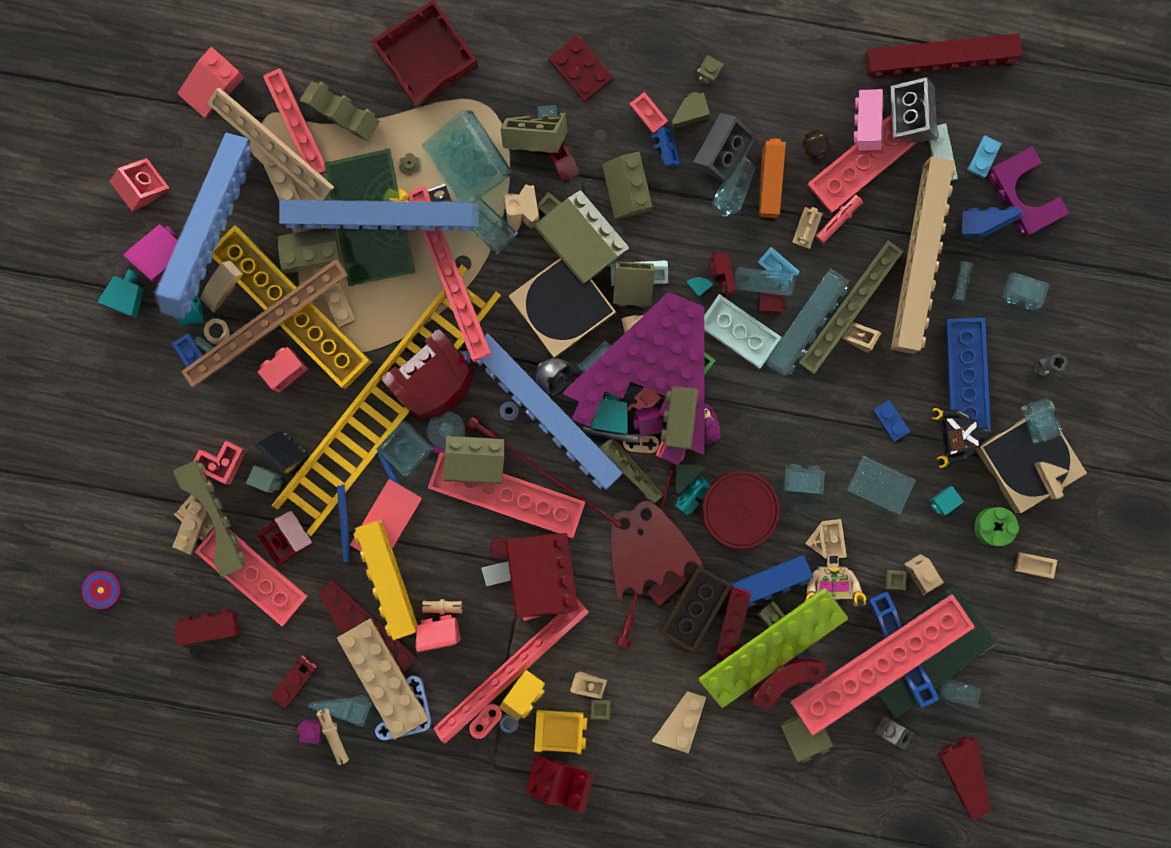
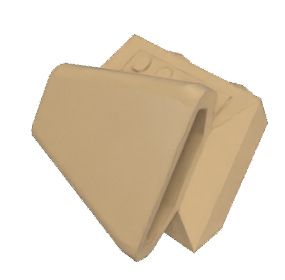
M526 184L520 195L506 194L504 196L509 231H518L522 221L533 229L534 225L539 221L534 185L529 186Z

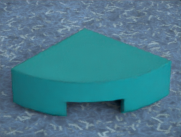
M699 277L692 278L686 282L697 297L713 285L709 280Z

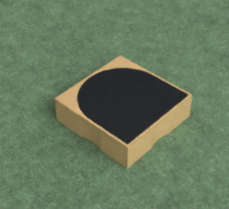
M561 258L509 295V299L538 335V338L553 358H558L573 347L583 336L595 331L616 315V311L591 279L582 284Z
M1046 407L1036 410L1016 422L1014 426L1005 432L993 436L980 444V447L975 448L989 472L996 478L1001 492L1014 513H1022L1049 497L1048 491L1034 464L1045 462L1068 470L1069 472L1056 477V480H1059L1063 487L1087 474Z

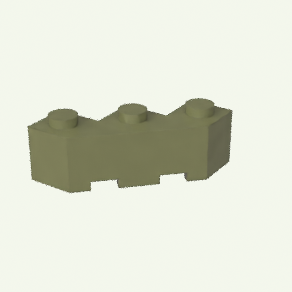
M311 81L299 101L316 113L326 116L338 126L350 130L355 136L369 141L380 123L374 117L375 113L369 109L361 110L351 104L352 100L345 95H342V97L334 95L329 91L330 87L323 82L318 84Z

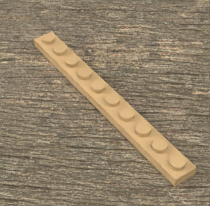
M266 154L260 156L279 200H301L290 175ZM303 225V229H294V228H293V230H294L295 233L303 232V231H309V230H315V229L305 228V225ZM324 267L312 269L314 275ZM340 283L323 294L339 328L356 321Z

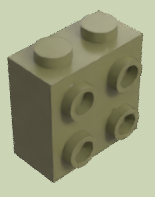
M616 261L613 304L621 307L635 305L639 308L651 306L655 272L654 264Z
M799 715L779 724L797 762H807L812 759V755L817 753L819 755L825 754L833 746L825 728L811 735Z

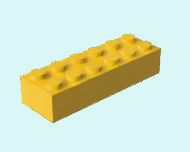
M382 519L355 528L354 537L357 544H361L363 551H360L363 562H367L369 568L366 570L367 576L370 581L373 580L375 586L373 593L375 598L380 600L381 606L379 611L382 618H386L387 625H385L388 636H392V639L395 640L415 633L418 624Z

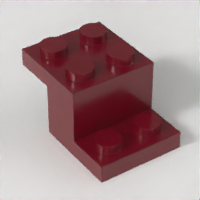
M535 755L525 793L546 804L564 806L577 813H584L594 775L572 764L555 762L543 756Z

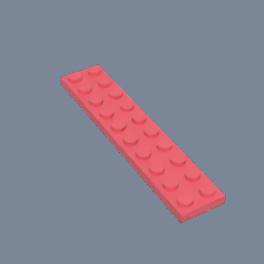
M951 594L823 679L821 683H817L790 701L811 735H814L975 628V626L954 595Z

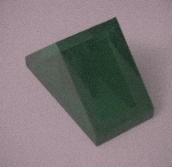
M676 464L675 493L677 495L680 494L706 467L696 464Z

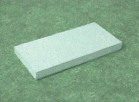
M720 294L704 315L705 332L759 369H761L782 338Z

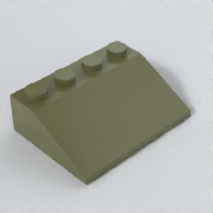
M581 190L567 198L534 225L582 284H585L614 264L629 249L628 245Z

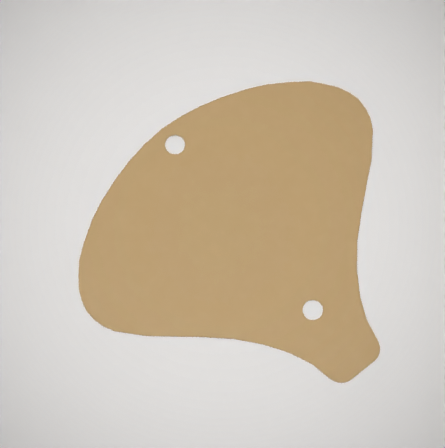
M471 99L436 102L377 119L380 123L369 141L355 136L350 130L342 128L337 124L306 122L329 170L321 174V176L331 185H333L330 165L388 153L394 186L409 193L423 186L428 191L445 183L452 202H473L479 204V227H473V231L458 230V227H454V231H443L454 260L459 256H467L471 260L470 269L462 277L467 288L479 273L495 242L505 209L504 196L508 194L510 183L509 149L502 146L500 129L502 123L492 109L481 102ZM279 112L269 114L262 122V125L301 158ZM250 141L251 152L262 163L260 156L265 155V153ZM407 153H412L414 157L419 158L420 170L413 172L412 175H408L407 172H401L399 169L401 164L400 158L405 157ZM291 177L301 200H318ZM334 189L326 201H336ZM437 191L434 196H442L444 191ZM341 225L340 229H336L342 261L341 265L349 275L339 283L356 318V321L339 329L362 352L372 351L404 338L443 289L442 281L422 230L418 226H416V230H403L411 267L410 271L358 282H352ZM312 269L298 271L299 285L314 275ZM321 295L313 303L338 327L324 295ZM442 303L435 312L440 314L447 306Z

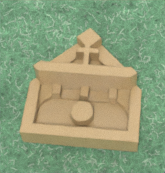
M841 519L822 521L805 543L826 559L827 555H839V558L847 557Z

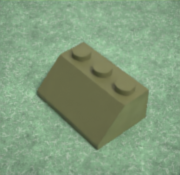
M640 152L621 155L602 164L615 220L652 211V202Z
M322 228L278 236L281 270L285 274L326 267L335 259H338L342 264L336 229Z
M671 387V391H667L666 402L669 403L668 410L664 411L663 422L667 423L666 430L662 429L661 441H664V446L691 448L698 389Z
M446 436L444 446V481L502 484L504 439Z

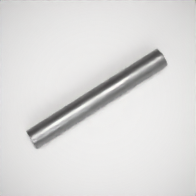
M583 427V432L587 435L639 443L640 441L639 435Z

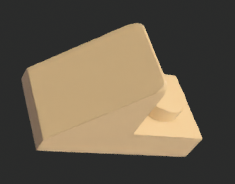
M1045 462L1034 464L1050 498L1058 499L1064 496L1062 493L1063 486L1059 480H1056V477L1069 471Z
M578 672L575 674L570 691L575 694L601 699L607 680Z

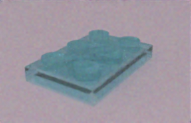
M862 456L846 491L901 515L916 480Z

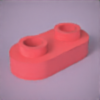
M488 704L472 721L469 730L474 738H484L501 719L502 710L497 704ZM490 710H494L496 712V715L494 717L489 715ZM479 724L482 725L483 730L478 731L476 729V726Z

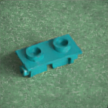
M698 476L691 481L687 491L680 495L675 507L687 516L692 514L700 504L695 498L698 497L702 500L710 484Z

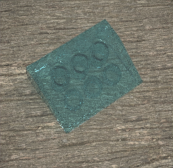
M472 110L459 112L422 144L459 202H473L513 174Z

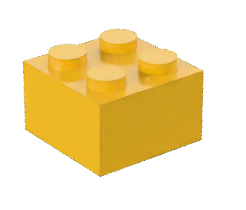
M525 670L499 708L517 721L521 717L524 719L533 708L531 703H536L545 690L542 687L545 683Z

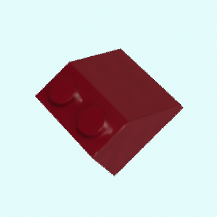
M292 511L274 519L257 534L277 566L285 563L312 543L309 535L304 531L298 518Z

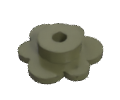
M407 153L405 157L400 158L401 164L399 169L401 172H407L408 175H412L413 172L420 170L419 158L414 157L412 153Z

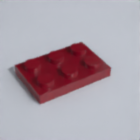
M578 34L548 58L550 63L584 103L614 78Z

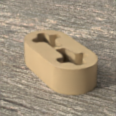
M640 436V445H634L632 449L629 448L626 441H623L624 448L629 452L654 453L659 448V441L654 436ZM649 439H652L653 443H656V447L648 450V446H642V442L647 443Z

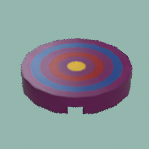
M96 571L90 574L82 585L84 601L95 609H107L113 606L119 600L122 593L120 581H118L113 573L108 571Z

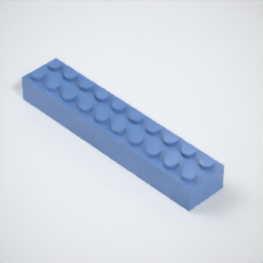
M225 133L155 293L161 313L184 319L186 313H189L192 308L193 296L198 294L199 282L205 277L207 263L212 261L213 249L219 244V235L226 228L227 216L232 214L233 202L235 199H238L240 194L239 188L241 184L245 183L247 169H250L253 163L248 138L230 133Z
M279 200V224H286V228L303 229V225H305V228L322 229V225L327 229H340V225H343V229H359V226H362V229L378 230V226H381V229L397 230V226H400L402 230H416V226H418L420 230H435V227H439V230L454 231V227H458V230L473 231V227H479V204L473 202Z
M487 333L485 338L492 355L476 362L480 366L484 364L487 367L485 371L493 380L496 377L500 380L499 386L506 393L510 391L513 394L511 398L520 407L524 405L527 408L526 414L533 421L537 419L540 422L539 427L546 434L550 432L554 436L552 441L559 448L563 446L567 450L566 455L573 462L577 460L581 464L579 469L586 476L590 474L594 478L592 482L600 490L602 488L606 490L623 473Z

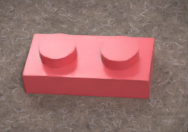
M645 92L630 103V107L652 134H655L660 130L659 128L668 123V120Z

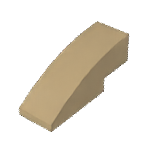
M231 261L221 263L210 278L201 296V300L213 313L216 312L234 290L236 282L243 273Z

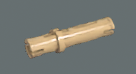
M324 709L325 713H323V710H320L316 715L322 725V733L327 737L337 764L342 765L341 760L345 764L348 762L349 757L337 733V725L333 723L328 709Z

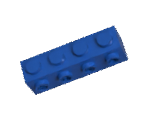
M801 555L734 582L732 587L751 591L748 607L756 604L755 601L762 598L765 601L773 598V593L780 591L782 594L792 590L791 586L795 584L802 586L809 583V579L813 575L805 556Z

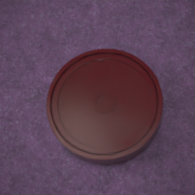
M733 471L719 476L708 486L701 501V517L707 532L717 542L728 547L746 549L757 546L773 533L778 523L780 507L776 492L764 478L751 472Z

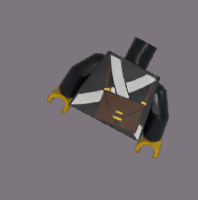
M937 408L932 410L935 412L939 411V416L936 418L932 417V419L941 420L945 456H940L937 459H944L945 464L940 465V468L947 466L949 463L955 464L965 461L974 454L975 448L980 447L979 439H988L989 437L987 427L978 428L977 420L971 419L970 415L960 410L942 411Z

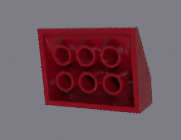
M567 533L547 534L505 541L516 618L566 614L578 610Z

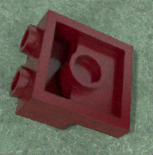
M723 251L712 253L710 257L711 262L708 265L709 275L713 276L714 281L721 279V282H719L720 291L725 294V298L732 297L736 292L729 253L724 254Z

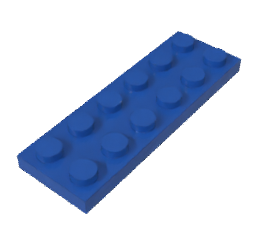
M985 318L946 319L949 410L957 409L970 415L971 419L977 420L978 428L987 427L988 431L991 432Z

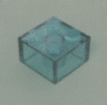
M402 421L376 449L403 476H410L435 448L408 422Z

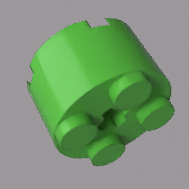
M1002 507L987 508L977 515L974 531L977 538L984 544L1005 546L1015 539L1019 532V526L1016 517L1011 511ZM994 523H998V525H999V526L997 527L998 530H994V528H995V524H994Z

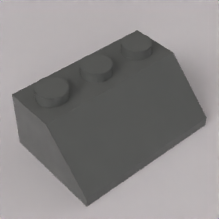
M928 77L891 86L893 139L918 143L937 139L935 86Z
M720 113L693 163L705 173L730 185L757 136L737 117Z

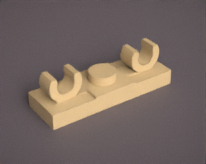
M194 496L191 498L173 544V548L189 555L193 553L208 515L206 508Z

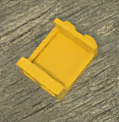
M537 710L534 751H562L581 754V749H585L586 737H582V730L587 728V718H583V713Z

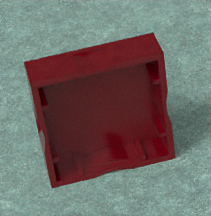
M435 0L429 1L413 12L406 20L392 26L371 41L373 48L415 108H418L478 67L476 58L462 38L452 29L448 18Z

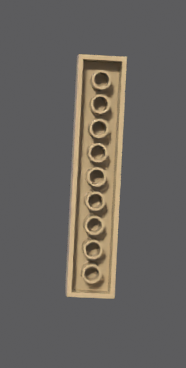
M931 156L923 164L891 350L914 354L921 351V348L925 346L926 337H923L924 329H927L929 325L927 312L931 310L933 301L930 299V295L936 285V280H933L934 272L937 273L939 268L937 255L942 250L943 243L940 242L941 235H944L946 223H943L944 216H947L949 211L947 199L951 196L953 188L950 182L956 172V167L953 166L954 160Z

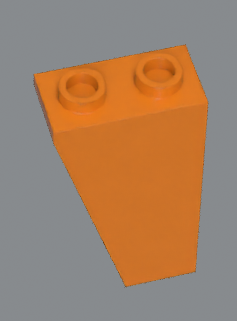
M769 139L762 149L759 217L778 218L780 215L786 142H781L780 139Z

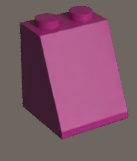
M159 224L125 252L123 256L151 281L159 285L178 242V239L174 237L176 233L170 227L166 226L164 228Z

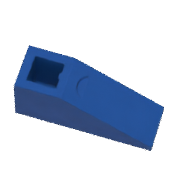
M991 207L987 208V211H980L979 208H969L968 211H963L962 235L964 237H985L1024 217V213L1018 207H1008L1007 210Z

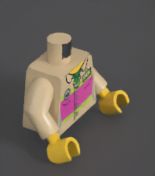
M827 555V566H818V570L812 573L813 577L807 583L805 602L826 588L834 599H853L854 596L855 606H858L857 600L859 599L865 605L866 597L862 594L860 583L854 573L845 566H839V555Z

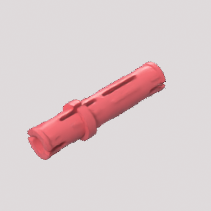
M854 194L845 206L839 208V212L815 235L818 241L825 244L832 234L847 219L853 216L854 211L863 204L860 197Z

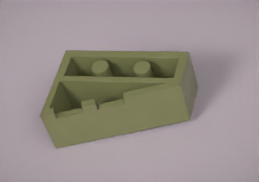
M560 113V117L550 118L546 114L542 115V118L530 119V116L506 118L500 128L503 148L558 153L567 134L566 113Z

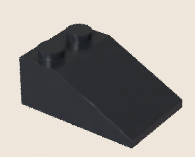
M277 431L255 445L263 455L284 473L295 474L309 458L306 454L308 451L300 444L298 446L292 442L294 438L286 431L284 433Z

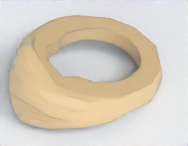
M211 319L204 327V335L213 344H220L230 336L228 325L223 320ZM216 323L220 324L224 331L219 339L213 338L209 332L210 327Z

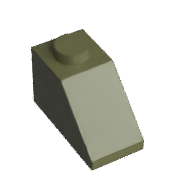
M693 92L688 94V97H685L672 120V129L709 119L710 113L704 93Z

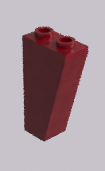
M966 736L961 738L959 743L954 746L947 745L941 749L942 752L938 753V756L968 817L974 821L990 813L991 810L977 739Z

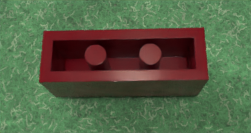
M230 609L218 611V615L211 616V612L199 614L198 619H192V616L182 617L180 622L174 623L178 646L240 634L236 612L230 613Z

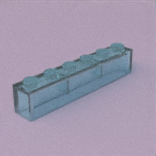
M831 268L827 271L764 365L782 377L792 373L796 367L793 363L797 358L801 359L807 351L804 349L806 344L813 342L817 336L815 333L817 328H822L828 320L825 317L827 313L835 310L838 305L836 300L839 296L843 297L849 289L846 286L849 282L848 279Z

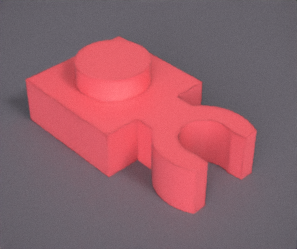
M643 388L634 397L638 402L630 404L627 410L629 411L633 407L637 408V410L643 407H652L661 399V396L654 391Z

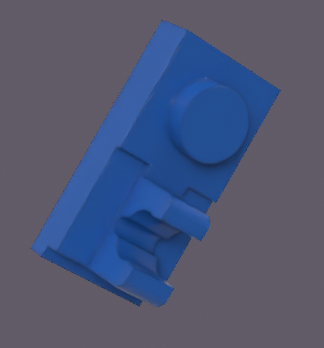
M666 127L659 128L660 130L651 136L652 139L659 138L660 140L657 145H654V148L661 149V159L665 166L676 167L680 165L672 130Z

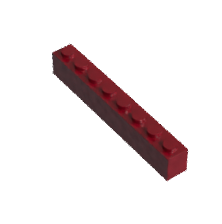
M1017 33L872 48L867 50L865 58L867 75L873 76V78H882L887 74L901 76L907 72L920 74L926 70L939 72L945 68H948L950 71L958 70L960 67L965 66L968 69H972L984 64L987 67H991L1005 62V65H1010L1020 59L1022 50L1020 34Z

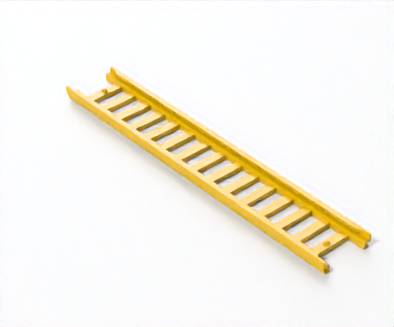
M463 265L458 268L461 277L468 271ZM444 287L271 505L279 510L289 498L316 519L307 530L310 536L315 533L338 503V494L332 498L305 477L310 469L313 468L336 487L337 485H345L346 493L409 413L406 407L403 408L376 387L381 378L388 373L394 363L400 367L406 363L400 357L406 348L415 354L421 350L412 340L418 333L426 339L432 335L429 330L423 327L430 318L458 339L454 344L458 350L465 342L461 331L435 312L442 303L452 310ZM466 288L471 302L481 309L477 315L480 323L500 298L501 294L495 292L489 301L485 303ZM370 393H373L399 414L392 423L365 402ZM359 407L387 429L381 438L353 417ZM347 423L375 443L369 453L341 432ZM335 438L363 458V461L357 468L329 447ZM323 453L351 473V476L345 483L317 462ZM299 483L328 504L322 513L293 492Z

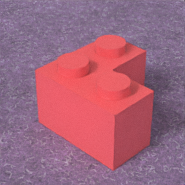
M225 441L217 457L206 451L199 450L194 461L198 459L199 463H203L206 475L230 485L247 450L232 442Z

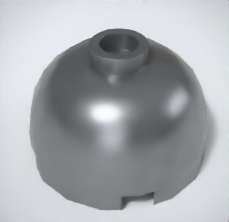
M551 358L543 361L537 367V385L548 396H555L568 384L565 380L568 376L572 377L573 367L560 358Z

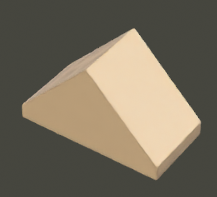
M852 322L842 336V339L868 353L873 349L881 333Z

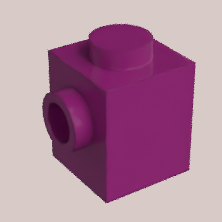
M657 406L635 410L636 418L633 419L634 429L639 431L641 437L662 432L661 415H658L659 409Z
M306 719L301 725L299 724L297 729V736H300L299 742L321 743L323 741V733L320 721Z

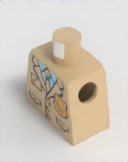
M920 554L904 564L923 596L943 584L942 579L927 557Z

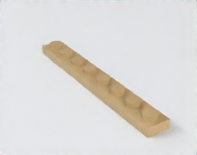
M221 88L215 89L207 104L316 199L326 201L334 186Z

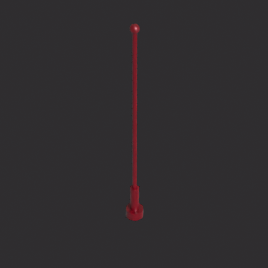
M475 415L466 426L472 432L475 429L487 438L498 439V435L480 424L481 419ZM504 443V447L506 449H508L510 452L521 458L523 461L531 465L533 468L544 474L546 477L557 483L559 486L567 490L569 493H571L578 499L585 501V504H587L592 509H594L595 511L603 515L605 518L613 522L615 527L620 528L622 526V522L620 520L616 521L614 518L606 514L604 511L593 505L591 502L580 496L578 493L570 489L568 486L557 480L555 477L547 473L545 470H543L542 468L534 464L532 461L524 457L522 454H520L519 452L511 448L509 445Z
M670 468L668 470L669 476L660 504V509L662 511L664 508L672 476L676 473L674 468ZM636 591L629 615L625 619L621 637L616 636L614 643L629 648L631 640H628L639 595Z

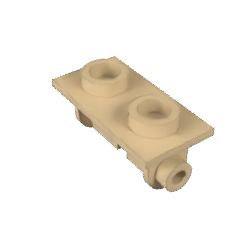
M805 207L792 243L810 249L823 213L818 212L817 208L811 207L809 209Z

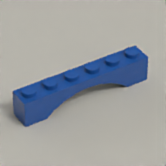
M888 592L867 600L884 638L902 627ZM921 664L903 675L917 707L923 708L939 700Z

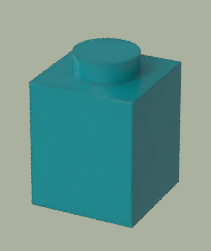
M953 486L945 488L930 500L932 503L931 508L937 515L940 514L941 516L947 515L964 502Z

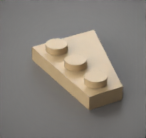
M687 691L651 741L689 753L706 697Z

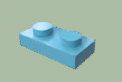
M984 135L967 171L984 179L1002 143Z
M772 247L758 261L759 264L786 287L800 272Z

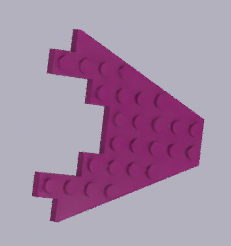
M668 292L563 392V395L579 401L572 420L590 427L604 392L623 399L630 382L665 396L658 415L663 417L664 411L668 410L669 403L666 402L667 391H671V387L698 389L691 448L689 449L703 455L704 307ZM665 446L661 458L679 465L686 448Z

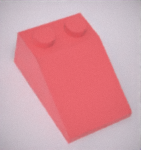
M210 47L198 60L177 94L206 119L214 111L207 103L215 89L221 88L229 95L244 77L214 48Z
M451 614L440 616L439 621L433 622L432 618L421 620V624L417 625V652L453 645L461 640L457 617L452 618Z

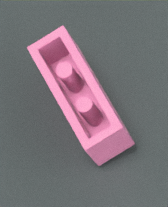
M883 89L859 90V98L855 99V108L859 109L858 114H855V126H858V131H854V143H858V150H882Z

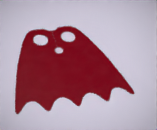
M644 501L637 504L632 511L623 510L614 515L613 518L616 521L628 518L631 523L627 530L615 527L613 522L611 526L612 563L619 600L622 599L623 592L628 587L642 594L644 583L647 580H654L659 585H663L664 575L668 571H673L683 577L687 562H694L699 566L703 565L680 530L654 503ZM645 508L650 509L652 512V517L647 521L640 517V512ZM639 529L644 531V534L641 536L637 534Z

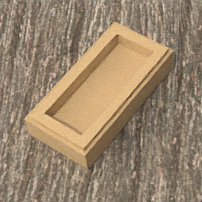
M1018 552L1014 571L1054 579L1057 560Z

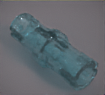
M961 261L959 274L955 279L956 286L952 299L965 301L966 291L971 282L969 279L973 263Z

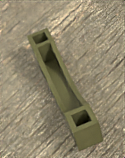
M197 459L173 470L180 488L197 498L212 518L216 533V551L213 561L220 576L224 577L242 569L246 565V557L237 547L238 539L234 533L231 534L229 519L222 514V504L213 494L214 486L205 476L206 469L203 463H199Z

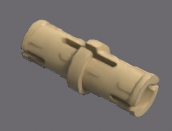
M440 599V601H423L422 604L424 605L422 606L423 613H440V615H445V613H462V601H445Z

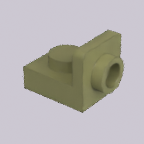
M707 55L701 67L697 70L696 77L703 84L708 85L709 83L713 85L724 64Z

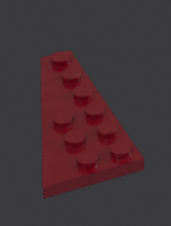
M333 579L319 593L341 635L372 618L403 673L416 660L417 656L399 639L393 640L392 636H388L386 628Z

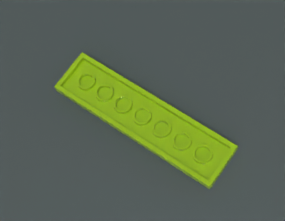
M824 588L699 677V680L717 703L724 708L776 671L775 669L778 666L786 664L849 618L827 589Z

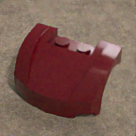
M440 329L425 340L427 345L400 369L394 367L381 378L408 411L420 421L431 417H440L455 407L470 390V383L475 374L471 364Z

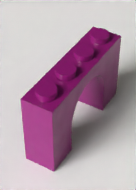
M1033 146L992 167L988 171L990 182L997 187L998 196L1001 201L1005 202L1007 208L1018 207L1019 210L1023 211L1024 217L1015 221L1016 229L1023 237L1069 214L1061 197L1040 207L1026 206L1018 199L1015 191L1017 179L1042 163Z

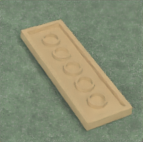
M372 618L337 637L394 740L429 720Z

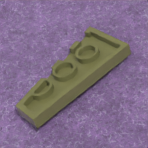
M610 439L599 448L643 492L649 501L655 503L663 496L659 488L616 439Z

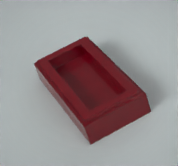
M669 571L664 575L663 585L656 583L647 593L658 606H661L688 580L684 576L681 577L675 572Z

